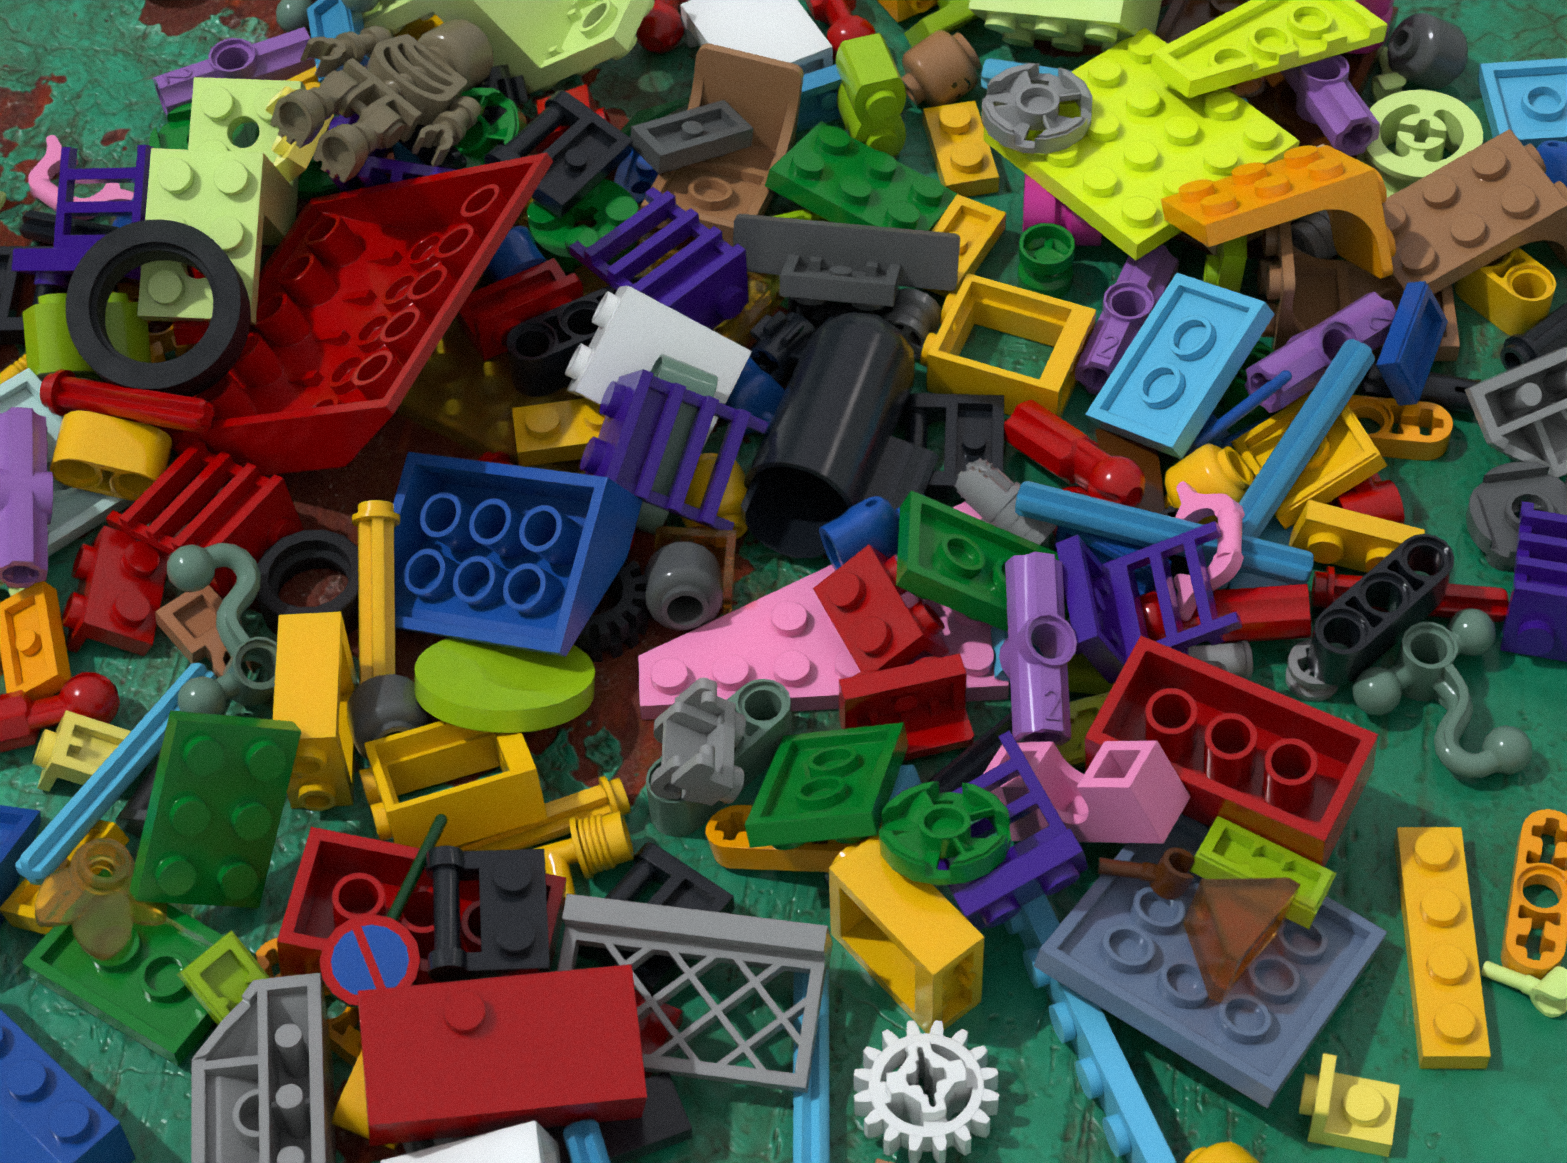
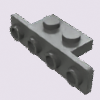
M738 214L734 220L733 247L739 244L746 249L747 272L780 275L779 296L794 297L796 302L804 305H821L827 301L848 302L852 307L859 310L874 311L882 309L884 306L893 307L899 286L948 291L955 290L957 286L961 238L955 233Z

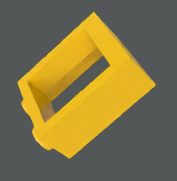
M967 273L957 294L950 292L945 299L940 318L941 327L938 333L930 332L924 342L920 364L927 367V391L936 394L1004 395V414L1010 416L1013 414L1016 405L1032 399L1061 418L1078 382L1075 379V368L1095 327L1096 309ZM974 324L1053 346L1054 349L1040 379L960 357L961 350Z
M341 612L279 615L273 720L293 721L301 730L287 790L291 809L305 808L312 811H324L333 806H348L354 803L356 747L353 743L347 721V702L352 692L358 687V679Z
M438 721L364 743L370 767L359 770V775L381 841L392 839L393 843L420 848L438 814L446 815L448 821L435 847L445 845L456 847L548 819L537 768L522 732H483ZM498 766L501 767L503 772L399 803L397 797Z
M879 831L877 835L871 836L862 844L853 843L845 847L829 867L831 935L925 1033H930L935 1020L942 1021L943 1029L945 1030L981 1003L984 936L933 884L912 881L892 870L881 856Z

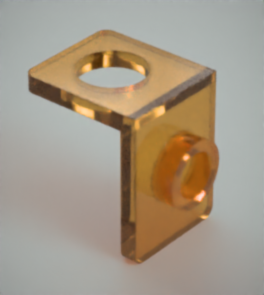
M691 526L688 528L657 527L655 532V552L662 546L674 542H693L706 547L715 555L721 567V572L724 573L723 616L732 612L736 576L737 530L709 529L703 526Z

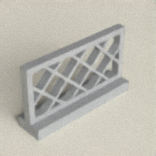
M574 894L566 895L562 916L566 926L557 971L575 970L579 945L607 949L618 965L632 964V971L654 955L670 956L683 972L680 977L654 996H651L633 972L634 986L646 1001L637 1007L638 1022L654 1012L672 1036L670 1041L651 1055L642 1054L644 1072L659 1074L666 1072L674 1076L808 1093L826 969L830 967L833 947L828 926ZM618 950L636 953L625 960ZM683 958L701 961L692 968H689ZM718 963L736 965L748 983L717 1005L698 978ZM748 966L765 968L766 970L755 977ZM784 971L810 974L806 997L785 1013L780 1010L763 987ZM692 984L710 1008V1011L679 1033L660 1006ZM757 992L776 1019L745 1042L725 1015ZM803 1014L801 1034L799 1035L791 1023ZM719 1020L738 1047L717 1063L700 1061L687 1043ZM784 1028L798 1046L795 1072L766 1070L753 1051ZM678 1049H681L688 1059L669 1056ZM746 1057L754 1068L734 1065Z

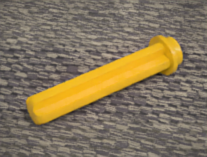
M383 500L361 502L358 504V512L352 515V524L358 527L359 685L377 675L396 674L394 527L400 524V515L394 512L393 503Z
M606 776L598 778L599 785L545 803L547 820L456 847L463 851L527 849L570 834V818L577 817L584 820L585 817L590 818V816H596L599 813L607 815L617 811L627 815L631 813L630 804L620 778L608 781Z

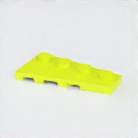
M1250 0L1153 51L1150 69L1184 96L1191 98L1384 42L1388 24L1355 0Z

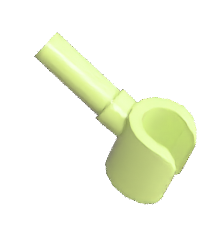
M1387 47L1383 48L1379 57L1382 74L1374 76L1371 81V90L1375 103L1386 96L1401 92V87L1407 81L1400 74L1392 72L1389 67Z
M1485 962L1481 972L1482 976L1521 990L1522 993L1529 995L1533 1005L1544 1016L1554 1018L1561 1016L1567 1011L1566 968L1556 966L1542 980H1539L1529 974L1524 975L1493 962Z

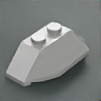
M1567 346L1465 389L1487 445L1516 462H1536L1548 466V475L1559 478L1567 474Z
M321 973L253 980L242 994L243 1000L220 1022L192 1058L191 1163H336L335 1125L332 1124L335 1112L334 1068Z

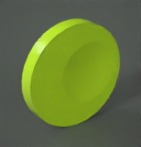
M447 638L427 648L418 657L415 664V697L420 706L441 721L476 731L520 733L555 727L581 715L591 705L594 698V664L591 658L575 645L571 647L567 656L563 657Z

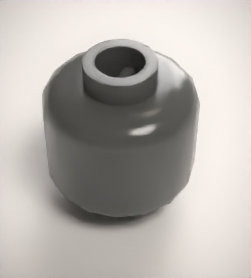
M1428 13L1412 14L1396 27L1390 37L1387 50L1389 67L1392 72H1396L1406 78L1407 82L1428 90L1442 89L1451 84L1464 71L1468 60L1466 36L1460 27Z
M674 542L662 546L651 555L644 569L646 606L655 621L663 627L672 630L692 631L716 618L723 604V584L721 567L711 551L693 542Z
M386 674L370 678L361 683L352 692L347 702V721L353 743L359 754L367 760L365 742L432 723L430 714L420 706L415 697V682L405 676Z

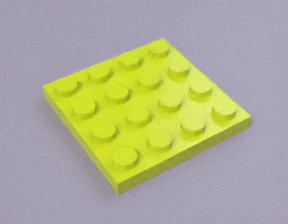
M1146 27L1139 30L1135 36H1129L1071 71L1085 82L1092 94L1091 126L1081 140L1064 150L1048 154L1022 153L1004 147L988 134L985 127L983 137L984 142L1036 181L1135 261L1182 232V230L1165 221L1161 203L1162 198L1179 193V187L1191 181L1205 179L1214 182L1232 176L1231 171L1243 164L1259 162L1266 165L1284 159V153L1292 148L1299 147L1300 142L1227 87L1191 98L1184 96L1150 69L1153 51L1167 45V43ZM1074 100L1059 102L1058 115L1068 118L1081 117L1080 109ZM1029 130L1026 140L1035 141V138H1038V135L1044 130Z

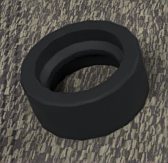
M302 530L281 538L264 552L257 564L261 573V581L256 597L264 621L273 633L278 634L279 615L341 612L347 636L359 627L358 546L347 537L327 530ZM328 568L341 572L348 578V584L342 593L332 601L316 607H296L284 603L278 596V593L287 581L296 574L310 569Z

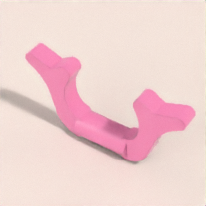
M49 135L46 138L47 151L41 161L29 173L28 183L34 199H39L56 212L58 187L51 182V179L60 172L62 146L55 135ZM106 183L104 188L97 194L87 198L75 196L73 202L131 201L134 192L121 189L119 183ZM83 216L72 218L86 221L96 216Z
M1182 481L1177 485L1181 506L1175 518L1195 523L1211 515H1215L1218 518V526L1220 527L1222 537L1217 538V553L1214 555L1211 564L1207 567L1212 591L1233 579L1241 568L1244 559L1242 555V519L1245 513L1243 507L1228 495L1200 494L1189 484ZM1180 573L1174 577L1173 582L1178 590L1177 601L1181 619L1188 621L1197 605L1190 575Z

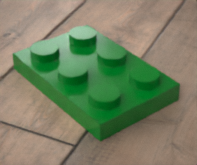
M820 121L769 169L765 187L830 222L931 231L958 194L944 187L938 180L914 171L896 161L891 155L877 151L849 136L844 130L830 126L823 121Z
M912 490L900 506L896 586L908 590L916 597L932 600L963 613L974 621L987 623L1008 632L1005 563L1014 555H1025L1032 552L1055 554V559L1058 561L1059 559L1057 552ZM1064 602V607H1065V620H1066V619H1068V618H1070V617H1069L1068 606H1067V604Z
M170 710L129 889L136 901L246 908L260 907L301 735V730L293 721Z
M904 722L783 735L745 823L750 848L773 846L778 850H789L800 847L806 842L834 839L839 843L851 844L860 842L869 836L877 835L882 822V811L889 802L909 746Z
M104 867L21 963L29 977L179 1066L215 1021L176 974L216 943L223 935L168 903L136 901L129 891L131 882ZM249 951L251 955L255 958V960H257L256 954Z

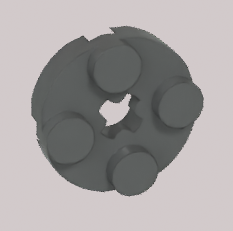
M1523 461L1499 465L1484 475L1482 483L1473 489L1466 512V524L1474 543L1486 553L1485 558L1489 565L1500 571L1514 570L1519 525L1517 515L1522 501L1534 503V510L1567 515V477L1564 483L1559 478L1548 475V466L1536 462Z

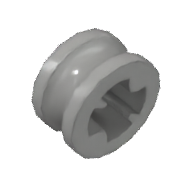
M1311 639L1299 642L1291 649L1285 672L1286 684L1289 690L1298 698L1306 701H1323L1333 696L1337 692L1339 685L1325 684L1316 677L1311 676L1309 669L1304 672V667L1308 664L1307 658Z

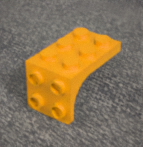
M1311 145L1295 147L1284 153V159L1266 165L1259 162L1243 164L1231 171L1232 176L1214 182L1205 179L1191 181L1181 185L1179 193L1161 199L1165 221L1207 247L1326 210L1330 220L1334 246L1341 257L1380 279L1393 274L1391 257H1394L1396 254V244L1391 230L1385 224L1382 204L1386 202L1387 191L1383 178L1375 168L1329 145L1318 148Z

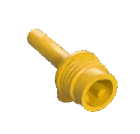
M621 811L607 815L599 813L596 816H590V818L585 817L584 820L577 817L570 818L569 824L572 838L534 848L544 849L546 874L566 877L565 900L567 894L576 895L569 865L579 862L582 873L588 880L592 879L598 871L603 872L604 870L608 871L610 868L615 869L618 864L634 860L632 840Z

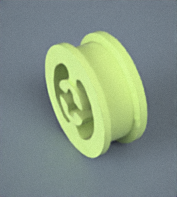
M1429 90L1401 91L1382 98L1369 109L1380 123L1379 137L1366 148L1364 153L1358 154L1357 160L1375 168L1379 172L1385 183L1388 198L1482 145V126L1475 113L1467 105L1454 97ZM1393 142H1396L1395 154L1386 147ZM1445 147L1453 155L1442 160Z

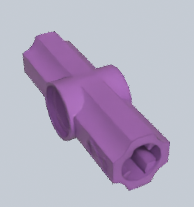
M305 27L255 44L240 38L225 39L211 48L208 55L209 59L154 77L155 90L166 117L173 109L192 102L194 77L288 80L315 67V58H308L305 62L300 60L308 40L311 39Z
M1335 55L1280 71L1297 95L1295 105L1297 114L1303 120L1317 124L1333 148L1353 156L1364 153L1366 148L1378 139L1380 123L1348 81L1350 66L1342 55Z
M1158 246L1137 261L1129 256L1117 282L1106 290L1102 313L1075 368V379L1081 382L1089 393L1099 394L1178 271L1179 259L1172 256L1166 246Z
M1376 292L1362 296L1313 328L1293 335L1284 346L1246 369L1247 382L1244 387L1250 396L1282 371H1290L1292 379L1260 404L1269 413L1282 409L1315 388L1345 341L1355 339L1368 345L1372 351L1384 344L1396 314V309L1390 300L1381 298Z
M11 407L8 411L0 414V581L4 582L7 587L29 588L37 582L46 581L48 573L47 525L51 523L53 507V473L47 472L48 427H46V417L38 415L32 408Z
M1032 552L1025 555H1014L1005 563L1008 638L1000 647L999 654L1001 668L1007 677L1010 678L1013 737L1019 742H1054L1055 745H1063L1071 739L1067 662L1071 660L1076 652L1077 640L1074 630L1069 622L1065 620L1062 562L1055 559V554ZM1032 643L1039 647L1043 656L1036 652Z

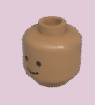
M938 30L913 46L903 55L902 65L905 75L901 78L905 85L907 96L915 105H919L923 101L930 107L949 105L970 92L977 85L978 77L976 71L981 68V62L970 43L961 33L957 32L952 36L944 30Z

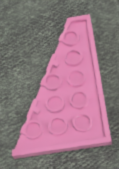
M966 501L952 507L980 520L983 518ZM827 566L639 655L641 720L656 719L675 703L676 697L699 678H708L717 683V696L726 700L750 681L769 679L782 684L789 692L791 711L839 709L838 680L853 677L861 671L813 590L816 585L835 571L833 566ZM924 599L932 606L944 623L945 628L939 634L949 649V653L945 656L958 653L961 655L967 673L966 702L1008 699L1009 681H1002L994 677V651L992 649L990 629L992 626L984 622L974 621L963 613L932 600ZM924 650L906 665L913 664L921 658L934 655Z

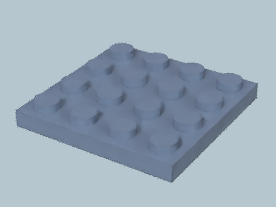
M1180 814L1163 844L1127 843L1114 859L1157 864L1163 853L1168 848L1173 847L1182 848L1195 857L1210 828L1195 819ZM1190 871L1187 873L1194 876L1193 881L1184 894L1174 900H1166L1158 896L1152 890L1149 882L1101 874L1039 949L1034 967L1267 1109L1376 955L1387 934L1386 930L1327 896L1310 929H1307Z

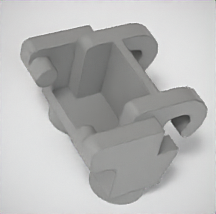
M699 678L676 697L675 703L654 721V737L662 743V763L651 776V790L661 798L679 799L681 797V799L713 806L718 801L727 804L734 802L742 790L744 771L741 767L734 765V748L743 737L746 719L743 714L735 712L736 703L717 696V683L708 678Z

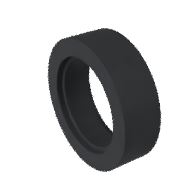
M171 220L138 221L124 225L106 234L86 252L78 263L71 277L66 296L67 326L72 341L80 355L106 383L129 388L146 389L188 397L200 394L219 382L235 365L244 349L250 329L251 309L247 289L240 274L226 253L205 233L192 226ZM170 260L187 264L207 278L213 295L212 318L201 340L180 357L159 363L136 361L115 350L107 335L105 312L108 299L118 282L133 269L149 262Z

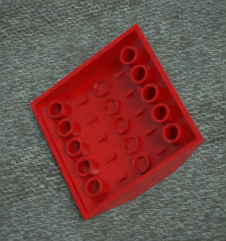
M542 153L311 198L259 274L256 325H250L246 344L237 362L219 382L202 393L192 396L204 399L207 403H211L214 406L215 415L212 418L210 430L205 433H196L161 426L154 427L160 428L172 439V450L176 451L175 447L181 440L191 444L195 440H199L205 443L209 452L216 455L221 451L231 455L234 463L243 467L247 463L257 466L259 473L262 475L345 467L394 415L553 163L552 158L548 153Z

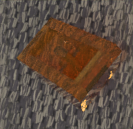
M1291 878L1200 880L1183 924L1208 997L1220 1004L1280 931L1299 890V883Z

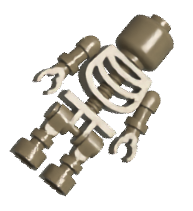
M452 19L424 33L418 41L409 34L393 38L390 31L382 26L363 28L359 35L348 31L337 35L336 38H311L308 40L300 60L305 62L308 58L319 59L320 63L315 76L325 78L319 88L314 87L309 90L298 89L280 98L275 105L270 124L274 128L276 126L279 127L278 135L281 138L287 136L286 142L289 144L296 142V145L302 148L315 139L325 120L329 119L332 114L348 118L357 113L360 116L358 122L352 125H338L321 135L313 158L317 162L322 161V171L326 172L329 170V176L332 179L340 176L339 180L343 183L357 175L366 162L368 155L376 148L381 150L386 147L388 149L394 146L399 139L403 142L411 139L417 124L424 125L425 127L421 129L414 143L412 154H418L421 147L431 148L436 146V153L431 164L433 167L439 166L444 162L451 146L457 145L465 137L466 131L476 123L477 117L481 113V106L477 100L469 96L461 97L464 91L483 83L491 73L494 62L492 46L487 36L477 25L468 20ZM364 56L370 58L366 67L360 64ZM342 64L344 65L343 70L336 71Z

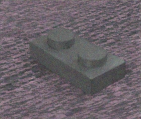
M721 100L631 126L630 138L633 140L632 147L660 174L751 147L754 128L725 100Z

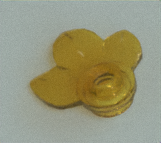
M97 838L85 843L76 850L71 859L70 867L56 871L45 878L40 886L35 902V918L40 927L72 925L74 937L81 948L92 957L106 961L116 956L125 947L130 937L133 923L149 926L164 924L167 916V903L136 901L129 891L135 867L133 857L128 849L119 841L111 838ZM94 868H104L112 874V877H100L92 873L91 870Z

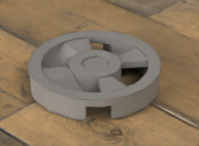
M1028 63L1004 70L990 80L987 85V95L982 99L981 121L988 134L1004 147L1022 153L1048 154L1067 149L1084 137L1091 126L1092 94L1085 82L1069 70L1059 68L1058 76L1039 73V64ZM1074 100L1080 109L1081 117L1068 118L1058 115L1059 102ZM1029 130H1044L1038 135V138H1035V141L1026 140Z

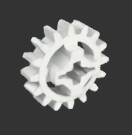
M912 1020L907 1021L906 1037L899 1039L888 1029L882 1032L883 1051L868 1046L864 1049L863 1066L865 1068L855 1069L854 1090L859 1092L854 1095L855 1116L865 1117L864 1135L867 1139L884 1134L883 1147L884 1154L887 1156H891L902 1146L908 1149L909 1163H918L922 1152L931 1151L937 1163H945L946 1148L954 1146L957 1151L966 1156L971 1153L970 1133L983 1138L989 1135L990 1118L988 1116L997 1115L999 1106V1094L994 1092L998 1089L997 1068L986 1067L988 1050L984 1045L975 1047L970 1051L967 1049L968 1031L962 1028L952 1038L943 1036L942 1021L935 1020L930 1033H920L919 1027ZM902 1065L898 1071L892 1072L895 1068ZM919 1078L923 1080L925 1090H929L930 1096L934 1099V1107L930 1106L928 1095H924L923 1089L918 1085ZM961 1112L957 1117L949 1121L953 1113Z

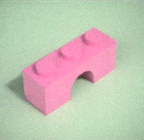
M1104 741L1085 774L1073 768L1063 758L1054 742H1017L1067 829H1071L1078 842L1163 844L1191 797L1158 741ZM1001 745L984 773L1010 759L1003 745ZM1019 775L990 793L996 795L1006 806L1029 793V790ZM1039 808L1010 824L1011 841H1022L1049 826Z

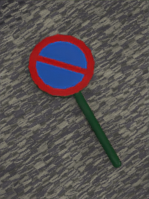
M438 814L435 817L387 916L370 914L353 917L336 927L324 942L319 960L322 980L332 996L345 1005L358 1008L359 990L411 986L415 984L421 965L418 944L408 928L398 921L426 866L427 851L435 848L447 824L448 819L446 815Z

